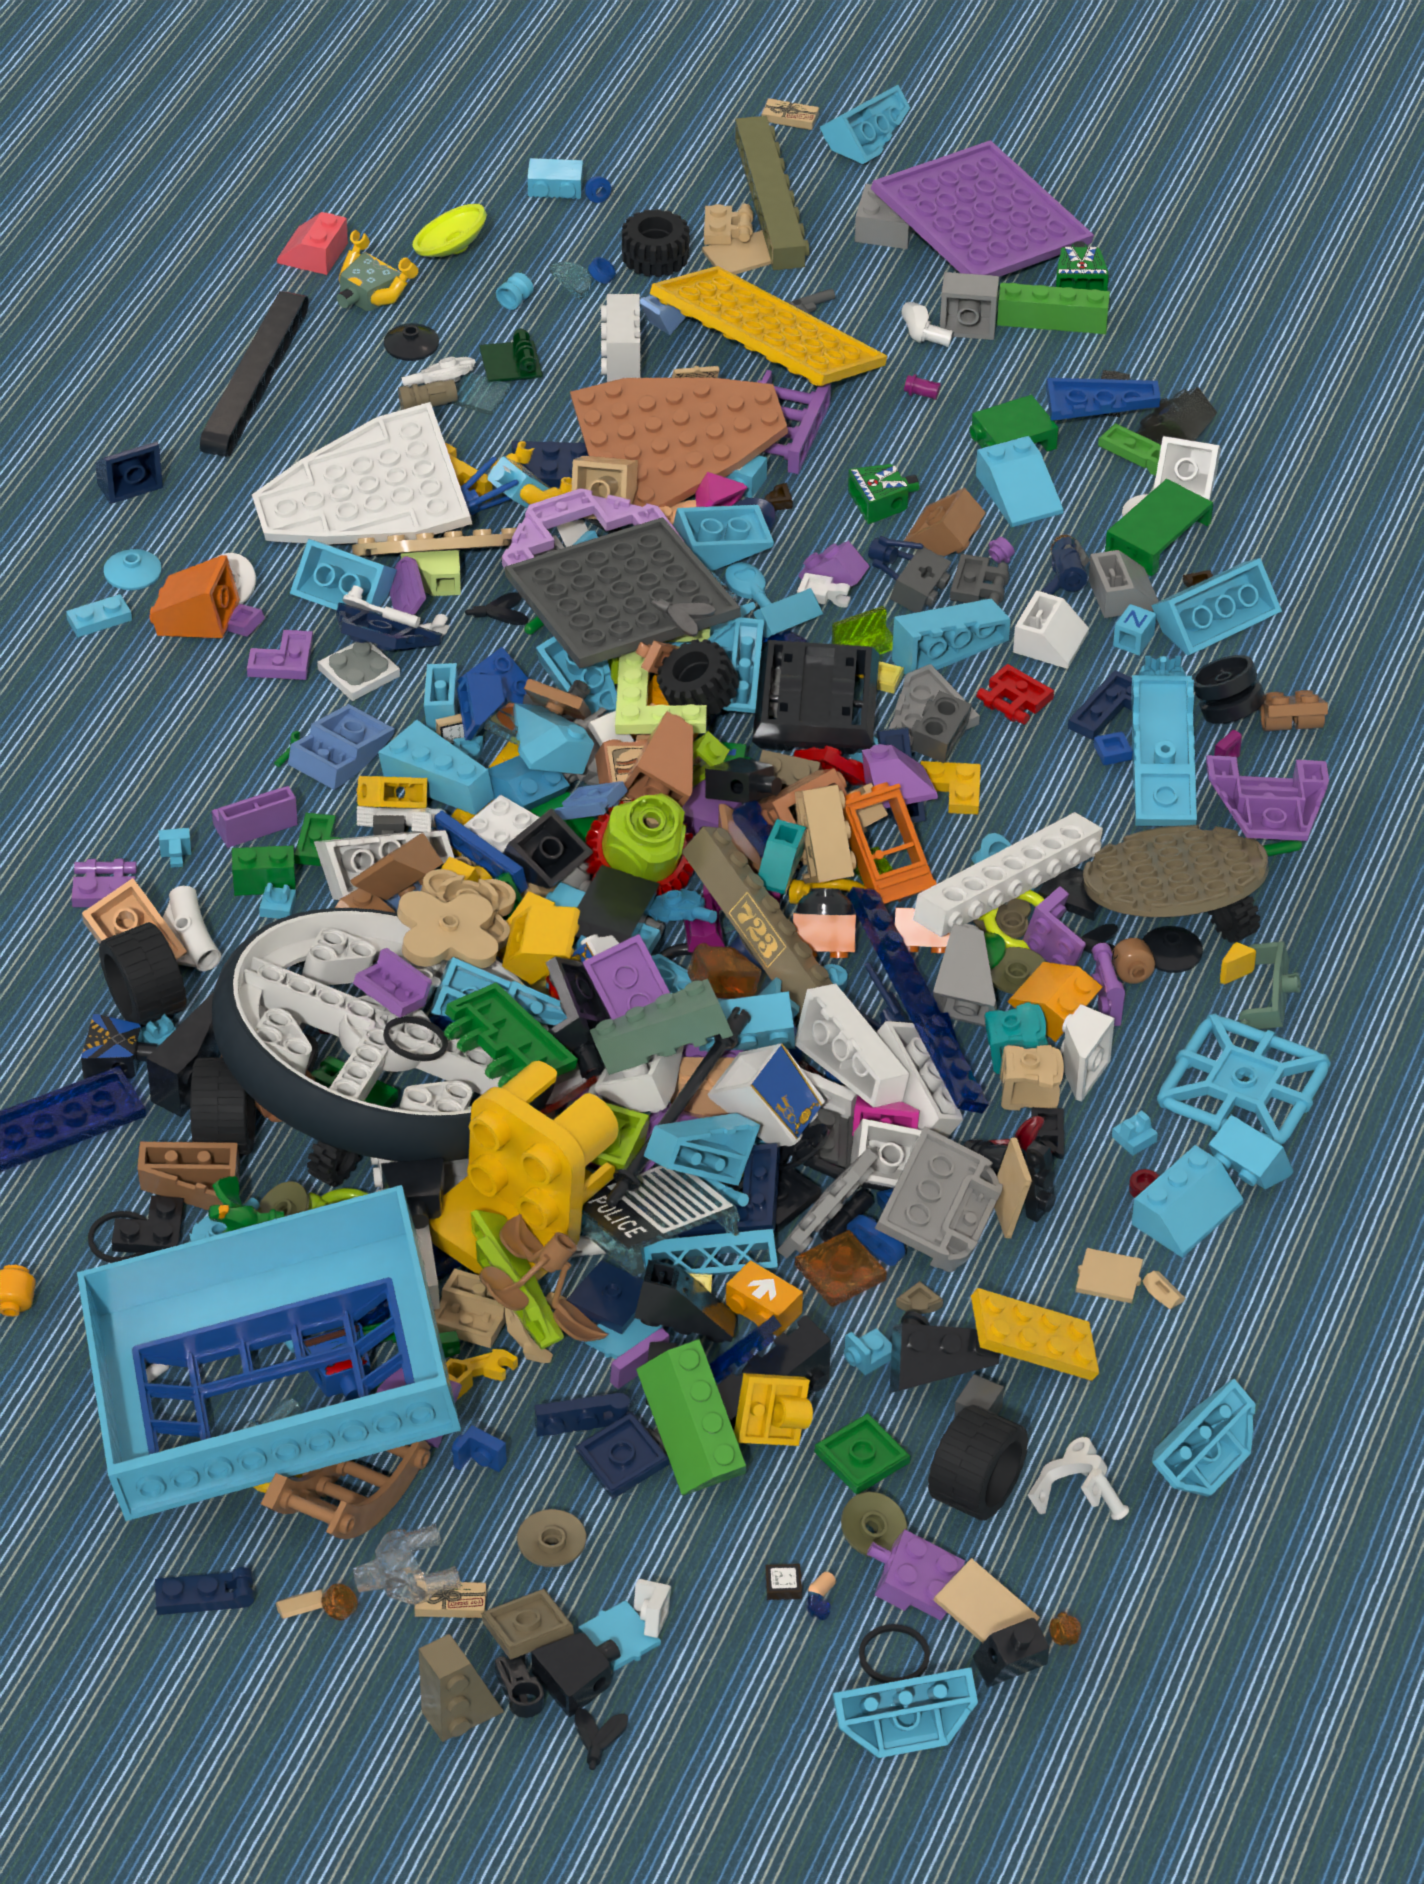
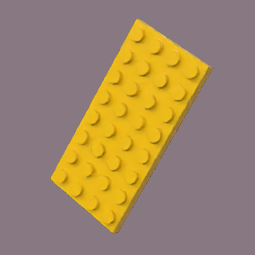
M719 266L653 283L650 294L659 298L662 304L673 306L679 309L681 314L700 320L703 326L714 328L722 332L724 337L741 342L746 349L765 355L767 360L782 364L787 367L789 372L808 378L809 382L816 386H824L847 377L872 371L886 364L887 355Z

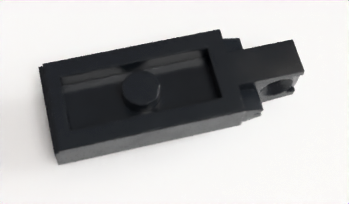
M1033 1141L1027 1147V1168L1032 1182L1025 1199V1210L1027 1218L1038 1222L1046 1212L1048 1213L1052 1210L1056 1196L1054 1195L1053 1188L1054 1172L1052 1171L1053 1156L1051 1148Z

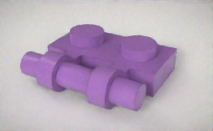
M87 859L86 862H74V873L86 874V877H73L72 907H91L133 878L135 880V876L124 875L137 873L136 861L124 862V859H114V862H97V859ZM97 874H114V876L97 877Z

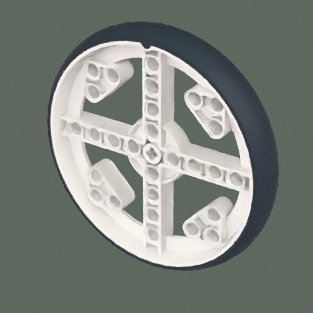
M328 908L296 913L265 925L236 948L224 964L214 988L212 1024L217 1046L225 1064L237 1082L259 1105L292 1128L316 1140L352 1153L398 1162L442 1157L444 1162L469 1158V1124L471 1121V1106L469 1107L473 1091L482 1095L488 1089L498 1087L497 1083L500 1077L492 1080L484 1074L486 1067L495 1060L480 1046L465 1053L461 1052L456 1047L459 1041L456 1038L452 1041L448 1040L445 1054L436 1060L415 1061L402 1057L387 1046L383 1037L386 1024L392 1019L398 1018V1016L392 1014L387 1008L368 995L356 998L327 986L353 983L356 973L371 967L373 960L378 961L380 951L384 948L390 949L414 968L426 969L432 973L433 977L441 979L448 961L442 960L440 964L424 967L409 962L403 956V938L411 929L399 920L397 913L361 908ZM496 956V960L491 966L482 968V970L507 981H516L532 988L527 981L502 967L503 960ZM305 961L302 975L286 969L296 963ZM259 1005L268 1008L261 1019L259 1017ZM423 1007L405 1015L431 1022L422 1011ZM294 1019L338 1036L343 1048L350 1055L330 1088L305 1076L312 1046ZM402 1023L393 1026L389 1030L391 1040L405 1051L427 1055L433 1054L442 1048V1042L438 1035L424 1026ZM541 1024L547 1031L553 1028V1025ZM417 1068L447 1080L406 1087L399 1109L364 1102L383 1070L398 1072ZM555 1082L529 1105L542 1112L553 1092Z

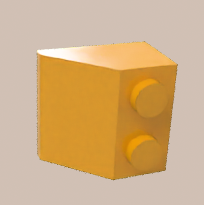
M1042 962L1008 1000V1003L1014 1008L1028 1002L1040 1005L1046 1021V1035L1056 1042L1064 1034L1062 1027L1066 1017L1069 1014L1073 1015L1080 1004L1087 1007L1103 986L1078 966Z

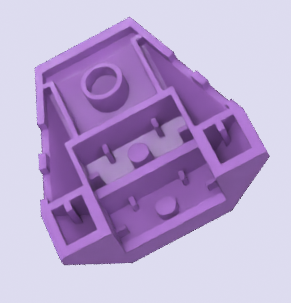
M1206 755L1208 779L1246 838L1308 841L1329 784L1326 761L1296 760L1293 778L1239 776L1237 757Z

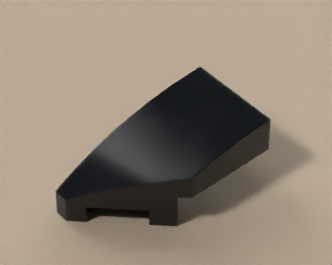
M1032 1107L1031 1117L1041 1116L1044 1118V1125L1039 1130L1035 1141L1046 1147L1049 1146L1053 1156L1063 1159L1064 1109Z

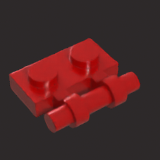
M1006 664L989 679V688L992 689L990 692L980 688L976 694V698L983 701L984 706L991 710L997 709L1004 713L1006 719L1012 722L1018 721L1023 725L1030 718V715L1024 712L1025 709L1036 714L1054 698L1053 689L1009 664ZM1006 697L1013 702L1010 704L1003 700V698Z

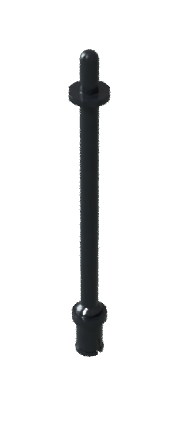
M740 1007L733 1008L732 1013L727 1018L733 1036L722 1039L720 1034L714 1035L715 1043L658 1125L676 1122L725 1049L735 1048L739 1041L738 1036L747 1023L751 1021V1016L747 1011L742 1009L738 1015ZM651 1135L626 1170L619 1169L613 1173L614 1180L617 1183L607 1196L606 1204L609 1207H616L628 1190L633 1192L640 1188L637 1176L649 1160L644 1157V1153Z

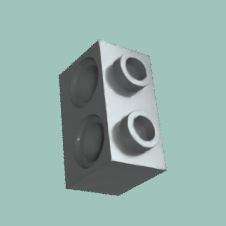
M939 690L933 701L930 699L927 701L923 710L922 720H916L911 729L910 736L914 737L911 750L945 763L968 725L972 704Z

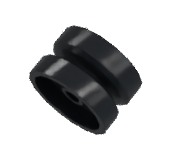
M1245 655L1223 657L1204 665L1192 675V680H1194L1193 690L1197 698L1200 699L1199 706L1207 722L1216 724L1236 721L1250 715L1264 704L1266 696L1261 683L1256 680L1257 671L1250 657Z

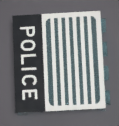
M663 1166L640 1173L637 1176L640 1188L633 1192L628 1190L616 1207H609L606 1204L607 1196L616 1183L602 1188L582 1206L581 1231L586 1236H589L595 1244L632 1276L645 1272L641 1248L709 1221L716 1220L727 1232L732 1233L734 1236L739 1235L737 1222L740 1217L733 1203L723 1198L719 1191L712 1189L704 1179L701 1180L695 1175L670 1170Z

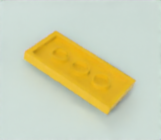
M977 1288L971 1295L980 1348L1093 1381L1099 1374L1090 1323L1088 1321Z

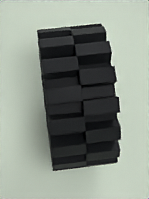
M1246 896L1225 907L1208 911V914L1212 915L1211 923L1216 924L1215 930L1217 933L1222 932L1221 937L1224 940L1227 939L1228 942L1235 943L1256 933L1257 929L1260 928L1258 923L1260 916L1256 914L1259 910L1257 906H1253L1252 902H1254L1252 896Z
M318 1141L317 1144H313L312 1149L314 1151L309 1153L308 1159H310L307 1163L308 1173L329 1186L337 1187V1184H343V1180H347L350 1177V1171L354 1172L356 1169L354 1165L360 1161L361 1157L359 1154Z

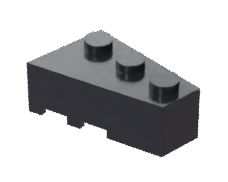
M905 1323L893 1326L890 1393L999 1364V1353L980 1348L977 1329Z

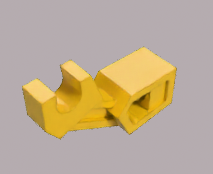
M493 1349L491 1353L464 1360L450 1358L446 1362L449 1379L462 1385L457 1400L473 1387V1377L484 1375L487 1378L503 1381L506 1378V1369L501 1366H508L514 1371L518 1367V1357L504 1349Z

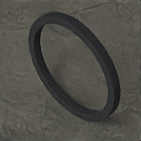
M405 1016L392 1019L386 1024L383 1032L384 1041L392 1051L402 1057L415 1061L436 1060L445 1054L448 1046L447 1037L438 1026L417 1017ZM402 1023L424 1026L438 1035L442 1042V1048L433 1054L427 1055L405 1051L391 1040L389 1030L393 1026Z
M116 1211L97 1219L88 1233V1243L93 1254L109 1263L144 1255V1252H137L126 1257H112L99 1251L93 1242L95 1231L104 1222L120 1217L147 1220L144 1216L131 1211Z
M889 1624L877 1627L870 1631L860 1644L859 1660L862 1668L870 1677L881 1683L920 1677L929 1664L930 1650L926 1640L916 1630L904 1625ZM895 1631L908 1634L915 1638L922 1646L924 1661L919 1669L910 1675L898 1678L883 1676L875 1672L866 1662L864 1651L869 1641L885 1632Z

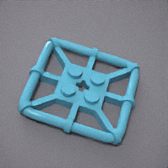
M1216 1013L1210 1014L1198 1026L1185 1049L1180 1050L1175 1058L1176 1063L1160 1088L1157 1102L1161 1108H1166L1171 1112L1208 1125L1212 1131L1217 1133L1228 1120L1227 1117L1233 1107H1241L1254 1112L1265 1131L1262 1134L1282 1146L1290 1138L1303 1114L1311 1109L1313 1105L1312 1099L1325 1079L1331 1063L1326 1054H1321L1308 1047L1278 1037L1274 1031L1267 1030L1265 1032L1230 1018L1218 1016ZM1226 1031L1253 1040L1259 1044L1254 1052L1233 1045ZM1209 1033L1215 1035L1223 1051L1217 1061L1197 1054ZM1274 1048L1300 1059L1280 1063L1264 1056L1268 1050ZM1191 1067L1209 1073L1205 1081L1176 1087L1185 1071ZM1314 1070L1302 1092L1279 1084L1285 1076ZM1244 1076H1246L1249 1078V1081L1244 1082L1240 1081L1239 1079H1242ZM1204 1095L1224 1101L1216 1115L1180 1102ZM1271 1097L1293 1105L1279 1131L1266 1108Z

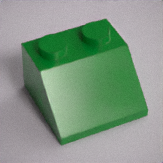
M295 845L232 848L234 896L263 895L268 883H272L275 888H283L284 885H288L290 889L296 890Z

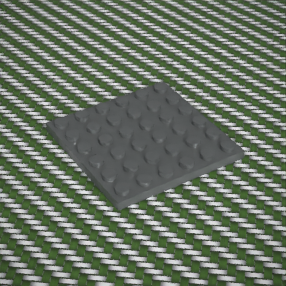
M663 517L505 566L506 578L579 668L589 667L596 663L636 651L640 642L652 645L653 641L664 642L686 635L674 624L668 614L656 610V606L651 604L652 600L659 601L663 599L672 603V605L679 603H706L715 608L713 615L703 618H692L697 624L698 631L741 617L740 606Z

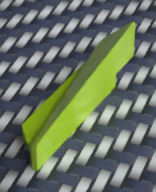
M481 1210L471 1212L472 1233L477 1239L476 1255L482 1268L496 1267L505 1272L514 1283L518 1282L531 1267L527 1259L514 1256L505 1248L500 1240L499 1233L508 1221L507 1218L500 1214ZM533 1275L519 1288L528 1297V1305L523 1310L514 1311V1313L540 1349L543 1350L561 1341L564 1335L555 1322L553 1312L535 1275Z

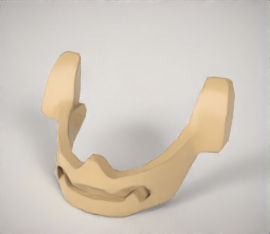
M549 1292L545 1297L551 1309H554L551 1305L554 1296L553 1292ZM560 1295V1297H559V1299H564V1300L567 1299V1298H565V1297H563V1296H561V1295ZM505 1307L507 1331L523 1348L525 1358L540 1363H550L553 1354L547 1349L541 1350L514 1311Z

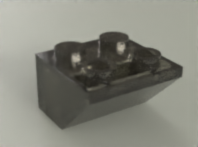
M1199 387L1189 391L1183 389L1175 394L1172 399H1161L1159 407H1153V413L1142 419L1140 422L1142 426L1136 433L1162 445L1163 436L1195 441L1215 417L1217 411Z

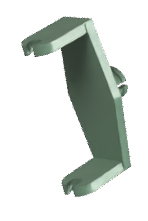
M1284 941L1249 945L1248 947L1256 950L1255 965L1275 963L1273 970L1272 1007L1243 1010L1240 1012L1238 1020L1240 1023L1256 1029L1283 1027L1288 993L1301 992L1300 975L1298 972L1288 974L1289 956Z

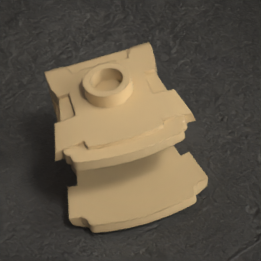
M1051 1045L1037 1046V1048L1024 1049L1019 1046H1005L1000 1068L1002 1108L1014 1111L1024 1107L1057 1108L1060 1097L1059 1085L1062 1083L1064 1073L1061 1051L1051 1047Z

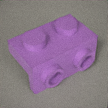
M384 948L380 951L377 964L356 973L353 984L387 1008L392 1014L401 1018L425 1006L432 981L390 949Z

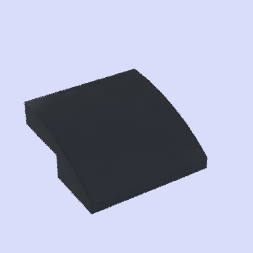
M1072 867L1055 878L1044 882L1038 891V894L1046 899L1061 886L1069 893L1064 905L1067 908L1066 911L1093 921L1103 907L1088 896L1084 887L1083 870Z

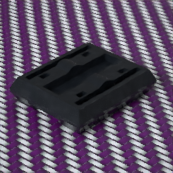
M768 640L761 647L752 742L761 749L790 750L791 747L824 749L825 746H830L838 749L842 754L853 755L873 747L879 653L870 646ZM773 669H781L779 695L770 694ZM855 674L864 675L863 700H854ZM769 702H778L776 720L768 719ZM853 707L862 708L861 725H852Z

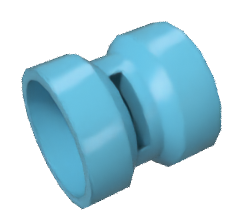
M516 272L508 278L507 282L497 288L496 297L503 307L514 310L533 293L534 287L531 280L525 274Z

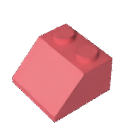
M321 212L297 228L278 256L277 263L327 275L348 244L347 218Z

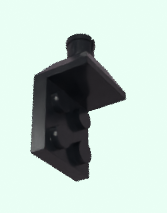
M555 956L547 961L546 965L550 972V982L557 990L561 1001V1010L567 1016V1019L548 1030V1032L578 1059L577 1064L582 1078H595L602 1074L605 1065L602 1063L590 1030L596 1028L600 1022L610 1019L582 962Z

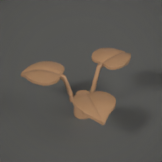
M521 1214L507 1221L499 1233L502 1244L514 1256L521 1259L527 1258L529 1262H533L535 1265L516 1283L505 1272L496 1267L489 1266L483 1268L479 1278L492 1297L499 1304L510 1310H523L528 1305L529 1299L519 1288L541 1267L551 1273L561 1270L551 1302L552 1307L555 1309L553 1312L555 1322L566 1334L576 1340L588 1342L604 1339L608 1335L595 1325L573 1304L564 1299H559L567 1271L572 1266L567 1261L577 1250L574 1241L567 1235L557 1232L543 1247L540 1241L527 1228Z

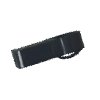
M525 1654L511 1660L507 1659L506 1656L496 1658V1676L509 1702L511 1712L523 1718L538 1715L544 1707L543 1688L538 1683L536 1676L530 1677L526 1668ZM526 1694L534 1695L538 1698L529 1703ZM518 1696H519L520 1702H518V1701L515 1700Z

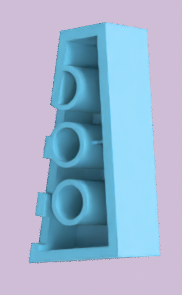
M992 599L894 617L892 661L897 666L904 667L903 673L905 675L928 664L939 670L1009 641L1011 619Z

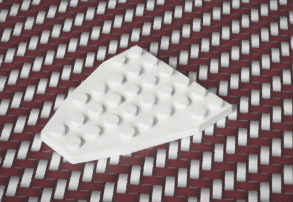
M431 402L372 419L301 459L252 494L266 541L307 543L308 539H312L325 544L358 543V538L372 537L375 538V542H386L387 536L405 535V540H416V534L433 533L436 535L472 524Z

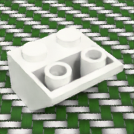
M1036 590L1015 625L1013 652L1068 669L1087 637L1089 628L1064 598Z

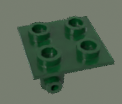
M522 328L517 329L513 335V342L479 345L488 382L543 377L534 340L530 341L529 333Z

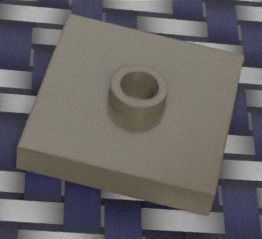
M545 1589L481 1613L483 1624L510 1660L574 1635L573 1625Z

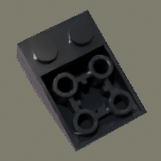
M648 1259L634 1318L640 1319L643 1324L652 1327L660 1325L672 1327L674 1331L680 1334L690 1335L693 1332L705 1335L708 1340L713 1342H732L737 1315L681 1267Z

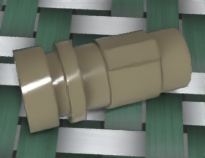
M453 379L426 383L421 386L412 384L411 388L408 385L398 387L401 410L431 402L432 407L458 401L456 385Z

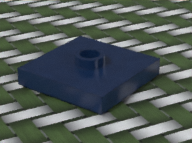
M601 1260L566 1301L577 1307L590 1320L623 1334L635 1319L634 1316L643 1279Z
M630 1412L575 1446L576 1453L612 1499L670 1464L669 1458L633 1412Z

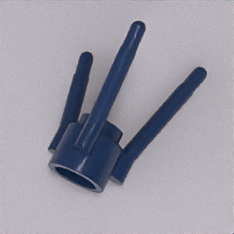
M883 536L877 537L872 541L868 551L869 558L873 560L872 566L881 569L895 581L899 575L886 566V564L894 563L897 557L911 561L914 556L899 551L897 547L923 549L924 547L921 543L893 540Z
M866 962L864 966L888 1007L880 1014V1024L859 1009L857 1010L876 1031L880 1029L885 1021L911 1023L904 1014L893 992H887L871 964Z

